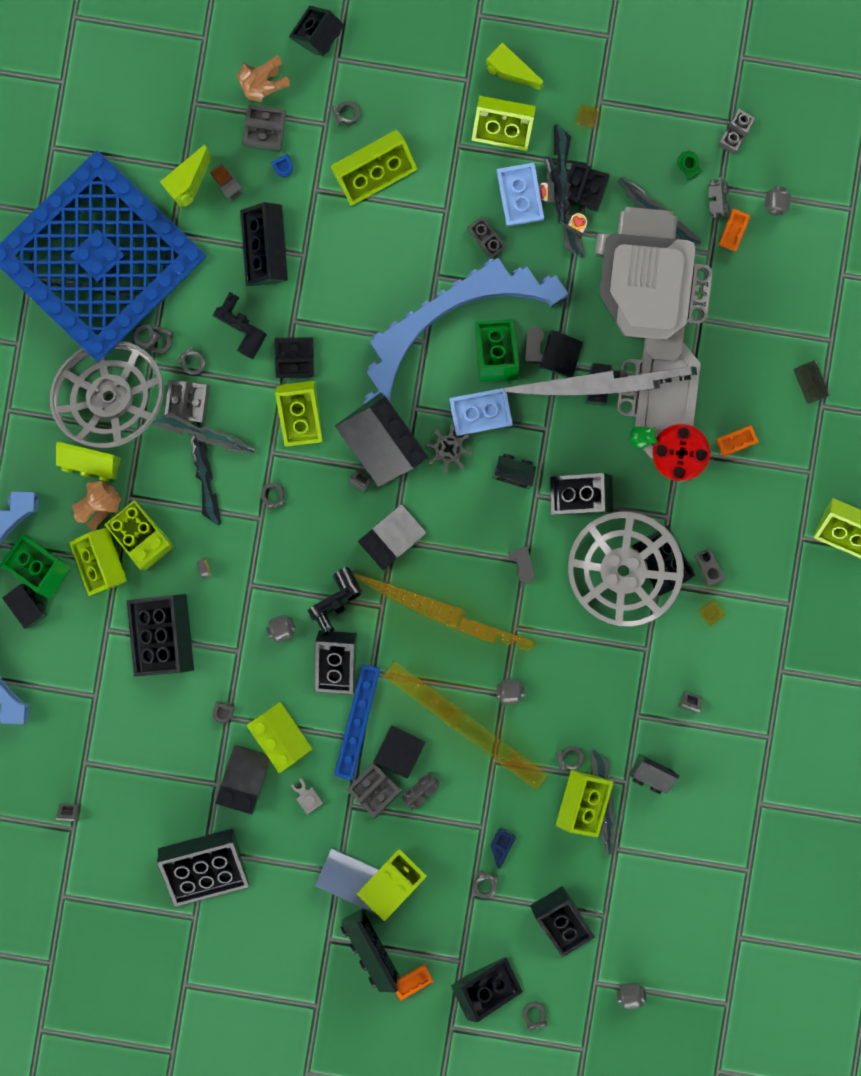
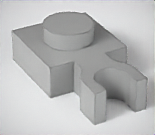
M301 778L299 779L302 783L301 788H297L295 784H292L291 787L300 794L296 800L306 814H309L323 804V801L313 787L307 790L305 781Z

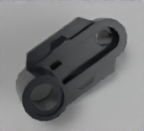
M229 292L222 307H217L212 316L245 334L237 351L254 360L267 334L249 324L250 320L241 313H238L237 317L232 315L233 313L231 312L240 298Z
M349 567L342 568L333 574V578L340 591L308 609L311 619L318 622L323 635L329 634L328 630L330 632L335 630L327 615L334 610L337 614L344 612L345 608L343 605L358 598L363 593Z

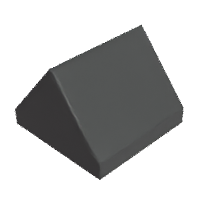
M357 469L350 477L348 484L364 494L373 479Z
M684 691L678 707L693 713H699L702 697Z
M60 804L56 820L79 821V805Z

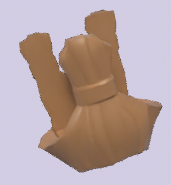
M278 55L257 68L242 63L236 77L248 100L261 103L264 96L290 86V81L286 76L275 82L267 80L278 75V66L282 64Z
M104 481L88 482L86 485L87 496L71 506L74 510L73 517L78 523L87 522L89 517L96 512L92 520L87 523L88 528L92 531L96 530L97 526L110 513H118L121 498L118 492L114 490L113 486Z

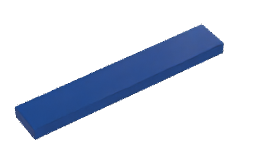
M366 664L361 666L334 776L349 780L354 778L381 668Z

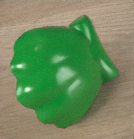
M690 150L687 152L682 151L681 155L678 156L677 165L685 173L686 178L690 179L702 172L699 167L698 157L695 152Z
M643 426L634 427L628 438L631 445L636 449H643L650 444L657 443L655 426L650 428Z

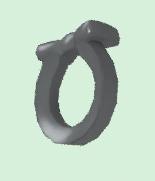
M344 101L338 107L337 105L332 107L337 126H340L342 123H355L360 114L358 106L351 101ZM345 106H350L355 111V117L351 120L344 119L339 116L340 110Z
M143 324L135 330L133 338L138 346L144 347L147 351H152L153 345L161 339V336L155 333L151 326ZM148 329L152 338L149 342L141 343L139 335L143 330Z
M155 326V333L166 334L167 345L163 349H156L153 345L152 351L160 354L166 353L171 347V336L174 333L165 328Z
M192 347L183 352L177 359L178 362H181L184 371L192 375L200 373L205 365L202 355L194 352ZM187 355L197 356L201 362L199 369L195 371L189 370L186 367L185 357Z
M268 483L262 488L261 498L268 505L266 506L267 510L286 504L283 500L284 492L281 486L275 483ZM270 487L277 488L280 493L278 502L272 504L265 497V492Z
M569 746L562 752H556L561 771L566 770V768L577 769L583 763V753L577 747ZM570 750L578 753L579 759L575 765H569L563 761V757Z
M480 870L479 877L474 882V893L484 899L492 897L496 892L498 876ZM485 878L490 879L492 884V890L489 893H481L477 888L478 883Z
M538 1002L528 1003L523 1010V1018L528 1024L527 1029L531 1031L540 1027H546V1011L544 1007ZM538 1007L541 1010L542 1016L539 1023L534 1024L528 1019L527 1011L529 1008Z

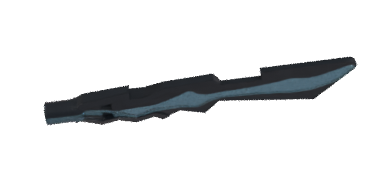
M556 124L554 126V155H558V166L554 168L555 186L557 189L555 202L558 212V223L565 224L566 212L570 207L568 200L571 196L569 190L571 185L568 181L571 172L566 168L571 136Z
M192 423L196 427L200 428L199 423ZM192 427L193 431L201 433L200 430ZM193 435L191 439L193 446L191 454L195 459L193 463L197 467L196 478L202 481V515L215 524L220 525L221 518L216 493L212 494L210 481L213 479V475L205 453L207 447L205 442L197 440V437Z

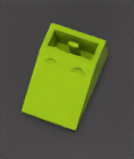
M135 500L104 524L138 568L144 571L175 547Z
M398 849L356 895L385 922L427 876Z

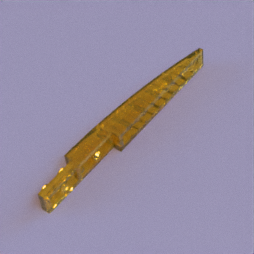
M355 574L356 579L386 597L454 630L494 645L498 637L500 638L499 642L510 645L511 642L518 644L517 648L525 651L535 647V641L464 618V609Z
M393 660L382 675L535 790L539 788L548 776L543 770L395 660Z

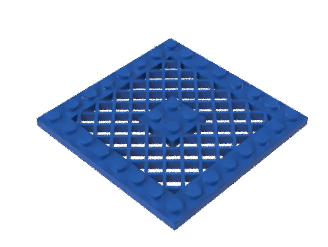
M98 150L0 243V269L98 364L207 257L200 248ZM93 186H103V194H93ZM106 186H107L114 194H106ZM89 188V194H83ZM79 199H89V208H79ZM93 199H103V208H93ZM106 199H116V208H106ZM120 200H121L128 208H120ZM75 201V208H68ZM66 212H75V221H66ZM79 212H89V221H79ZM93 212H103V221H93ZM106 212H116V221H106ZM120 212H130V221H120ZM134 213H135L142 221H134ZM62 214V221H55ZM52 226H62V234H52ZM66 226H75V234H66ZM79 226H89V234H79ZM93 226H103V234L98 229L93 232ZM106 226H116V234H106ZM120 226H130V234H120ZM134 226H144V234H134ZM147 226H148L155 234H147ZM48 227V234H41ZM38 239H48V247H38ZM52 239H62V247H52ZM66 239H75V247H66ZM79 239H86V240L79 246ZM108 239H116V246ZM120 239H130V247H120ZM134 239H144V247H134ZM147 239H157V247H147ZM161 239H162L169 247H161ZM34 241V247H28ZM25 252H34V261H25ZM38 252H48V261H38ZM52 252H62V261H52ZM66 252H73L70 256L74 261H66ZM122 252H130V261H122L125 258ZM134 252H144V260L134 261ZM147 252H157V260H147ZM161 252H171V260H161ZM174 252L178 255V257L175 260ZM25 265H34V274ZM38 265H48V274H38ZM52 265H62V274H52ZM66 265H75V274H66ZM120 265H130V274H120ZM134 265H144V274H134ZM147 265H157V274H147ZM161 265H169L161 272ZM79 266L88 274H79ZM116 267V274H109ZM89 278V287H79V279ZM107 278H116V287H107ZM120 278H130V287H120ZM134 278H144V287H134ZM147 278H155V279L147 286ZM40 279H48V287ZM52 279H62V287H52ZM66 279H75V287H66ZM93 279L98 284L103 280V287H93ZM53 292H62V301ZM66 292H75V301H66ZM79 292H89V301H79ZM93 292H103V301H93ZM107 292H116V300H107ZM120 292H130V300H120ZM134 292H141V293L134 299ZM67 305H75V313ZM79 305H89V314H79ZM93 305H103V314H93ZM107 305H116V314H107ZM120 305H128V306L120 313ZM80 318H89V327ZM93 318H103V327H93ZM107 318H114V319L107 325Z

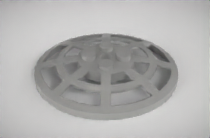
M121 341L114 349L131 351L128 362L120 360L105 361L104 358L99 364H94L86 369L79 377L70 372V370L80 360L89 355L83 348L70 356L60 367L51 387L50 408L55 422L67 437L87 447L110 448L122 445L138 437L154 421L163 400V378L153 358L139 346ZM139 356L151 365L156 374L155 378L146 382L143 374L135 367ZM107 367H122L124 370L120 376L109 375ZM100 370L101 377L92 384L85 381L92 373ZM131 372L141 382L140 385L132 388L126 382ZM66 378L75 383L70 395V405L58 406L59 391L63 380ZM158 385L159 395L153 412L144 411L148 402V389ZM81 387L87 390L86 402L77 403V395ZM143 392L140 408L131 405L133 395ZM108 394H114L110 401H105V397ZM90 409L94 416L87 424L81 418L78 411ZM72 412L75 420L83 427V430L77 436L72 434L65 426L60 414ZM126 412L134 414L133 418L120 426L118 417ZM140 417L147 420L137 431L122 439L121 431L132 426ZM101 419L111 420L112 424L111 429L95 428V426ZM90 432L102 435L113 434L114 442L91 443L84 439Z
M619 511L597 518L580 532L570 551L568 574L575 596L589 613L609 624L637 626L658 618L673 604L682 587L684 563L678 543L661 523L641 513ZM626 518L624 530L612 531L602 536L596 528L597 525L605 521ZM634 519L651 525L662 536L655 542H652L643 534L632 531ZM590 531L596 541L588 550L585 561L574 559L580 542ZM623 536L622 547L612 550L606 542L610 538ZM631 537L642 541L648 547L641 553L630 548ZM666 542L670 544L675 555L677 573L665 572L664 560L659 548ZM598 546L606 554L601 564L591 562L593 553ZM652 553L656 557L658 571L648 570L645 559ZM621 565L629 568L628 575H622L619 572ZM573 567L584 569L585 581L590 590L584 597L581 596L576 586ZM590 570L600 571L603 582L597 587H594ZM646 578L658 579L655 588L648 595L641 586ZM664 580H675L676 583L671 596L660 608L653 599L659 593ZM607 588L616 592V603L607 600L600 593ZM635 591L642 599L640 602L624 605L625 594ZM596 597L604 605L616 609L615 620L599 614L587 603ZM647 605L654 612L652 615L640 620L623 621L624 610H634Z

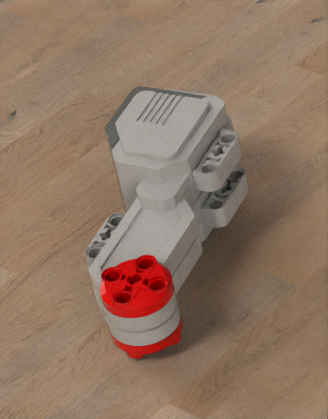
M625 207V211H620L617 234H597L595 256L603 257L599 294L601 301L623 337L644 339L642 360L627 359L624 361L621 377H624V375L633 376L685 367H696L697 375H691L690 380L679 381V377L672 378L671 383L660 384L659 380V389L619 393L617 407L622 415L635 417L634 427L643 426L650 428L655 426L658 442L643 448L644 451L653 459L657 469L665 477L675 481H687L699 476L705 470L711 456L707 438L699 429L693 426L701 363L685 345L683 340L687 323L698 324L707 317L712 270L708 265L694 264V242L675 239L678 216H673V211ZM697 271L704 272V280L698 278ZM698 291H699V294H702V295H703V297H701V298H699V299H698V296L695 295V293L698 292ZM693 310H698L700 312V318L698 320L693 318ZM628 362L635 363V372L627 373L625 365ZM622 394H623V395H626V396H632V395H633V399H630V398H621V395H622ZM624 401H629L632 404V408L628 412L621 410V404ZM681 447L684 450V452H681L680 455H678L676 450L679 451Z

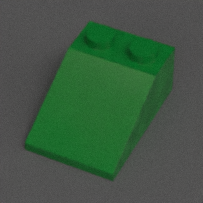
M513 319L475 321L479 381L518 380L519 362Z
M21 534L0 565L35 592L51 599L72 568L24 534Z

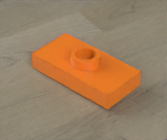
M733 208L718 245L736 252L751 215Z
M752 425L715 439L722 457L759 443Z
M422 964L400 977L399 991L395 992L400 1001L434 982L426 965Z

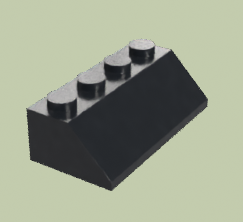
M263 202L240 210L246 286L269 285L288 281L282 204Z

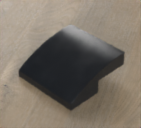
M573 161L570 168L571 175L568 179L571 185L569 189L571 196L568 201L598 212L610 174L593 170L591 166ZM566 183L562 191V199L564 200L568 195Z
M551 330L540 368L555 372L554 374L566 378L573 377L583 342Z
M313 337L275 338L276 378L314 377Z
M391 725L373 762L408 779L426 742Z

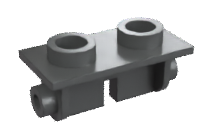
M719 177V182L715 179L710 180V184H708L709 198H716V201L709 202L710 215L712 219H719L720 215L728 219L727 213L730 212L729 201H726V194L729 193L728 183Z
M429 772L422 776L412 788L407 789L401 798L411 810L417 809L426 800L423 794L425 793L430 797L439 789L441 784Z

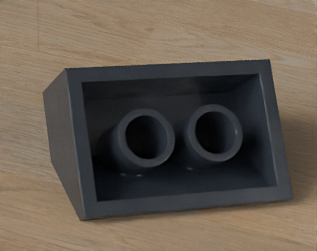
M668 525L665 526V528L672 534ZM656 531L647 536V538L655 542L662 534ZM642 541L632 545V548L640 553L648 547ZM666 542L659 548L664 560L665 572L677 573L675 555L670 544ZM680 548L684 563L683 584L694 577L695 574ZM652 553L645 559L648 570L658 571V563L655 555ZM649 578L655 588L658 579ZM664 580L658 595L661 596L672 591L676 581Z

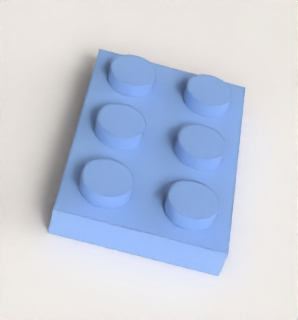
M528 163L497 169L506 227L543 221L544 214L535 164Z
M504 388L449 398L456 436L513 426L507 392H504Z

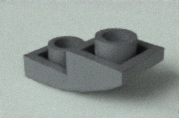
M738 109L718 146L735 154L755 118Z
M483 216L467 227L468 231L490 259L506 248Z

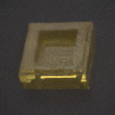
M581 104L575 124L593 129L599 109Z
M714 599L698 610L709 626L725 616V613Z

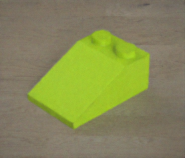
M205 144L160 181L164 189L180 208L183 206L187 207L193 202V198L196 196L211 162L212 156Z
M315 381L277 385L275 396L285 447L323 442Z

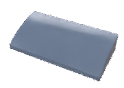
M331 848L315 886L374 912L356 894L379 869Z

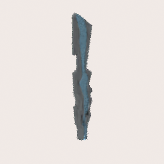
M552 158L544 160L547 168L546 180L554 182L555 213L558 214L555 202V195H557L554 175L555 167ZM559 176L558 178H559V180H560L561 186H563V183H562L561 178H560V176ZM562 199L560 212L565 248L584 258L585 253L580 236L565 228L572 212L570 207L566 212V223L563 224L565 200Z
M623 176L618 179L617 182L624 187L627 196L633 198L635 205L644 209L667 211L654 199L645 195L646 192L636 184L629 182ZM677 222L675 239L694 242L695 245L702 243L682 222Z
M171 412L153 421V424L181 435H183V432L195 435L199 441L213 445H222L227 450L253 455L256 449L244 444L241 439L233 438L230 433H222L221 430L213 431L209 426L200 429Z
M591 750L593 775L608 780L609 761L595 750ZM610 797L600 829L606 855L614 854L613 840L615 833L613 829L615 822L613 817L615 814L611 810L613 799Z

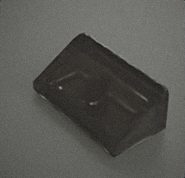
M815 360L794 368V373L807 404L829 396Z

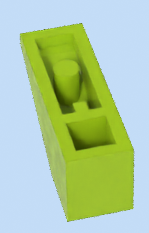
M503 43L486 59V68L492 75L496 74L501 79L541 90L543 88L544 81Z

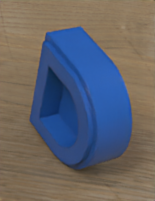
M288 154L271 162L278 176L288 177L292 174L293 164Z

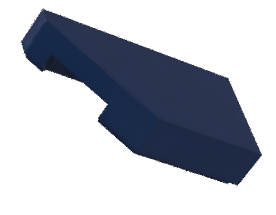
M498 828L490 844L497 868L499 869L516 839V836L501 828Z

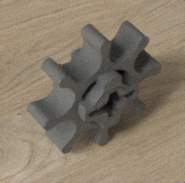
M454 425L450 426V434L447 436H442L438 429H435L434 433L439 438L438 442L433 445L425 444L426 448H433L436 451V456L429 460V464H433L436 460H442L445 464L444 473L448 472L447 466L451 462L457 463L459 468L463 469L464 465L459 461L462 454L472 455L473 453L472 450H464L462 447V442L468 439L469 435L465 434L462 438H456L453 434ZM443 442H445L446 445H448L449 447H454L452 449L454 456L450 454V452H444L446 447Z

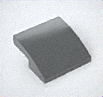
M248 105L242 140L243 146L280 151L286 110Z
M169 380L164 415L171 412L189 422L205 423L210 385Z
M375 763L366 769L346 789L373 818H376L402 792Z

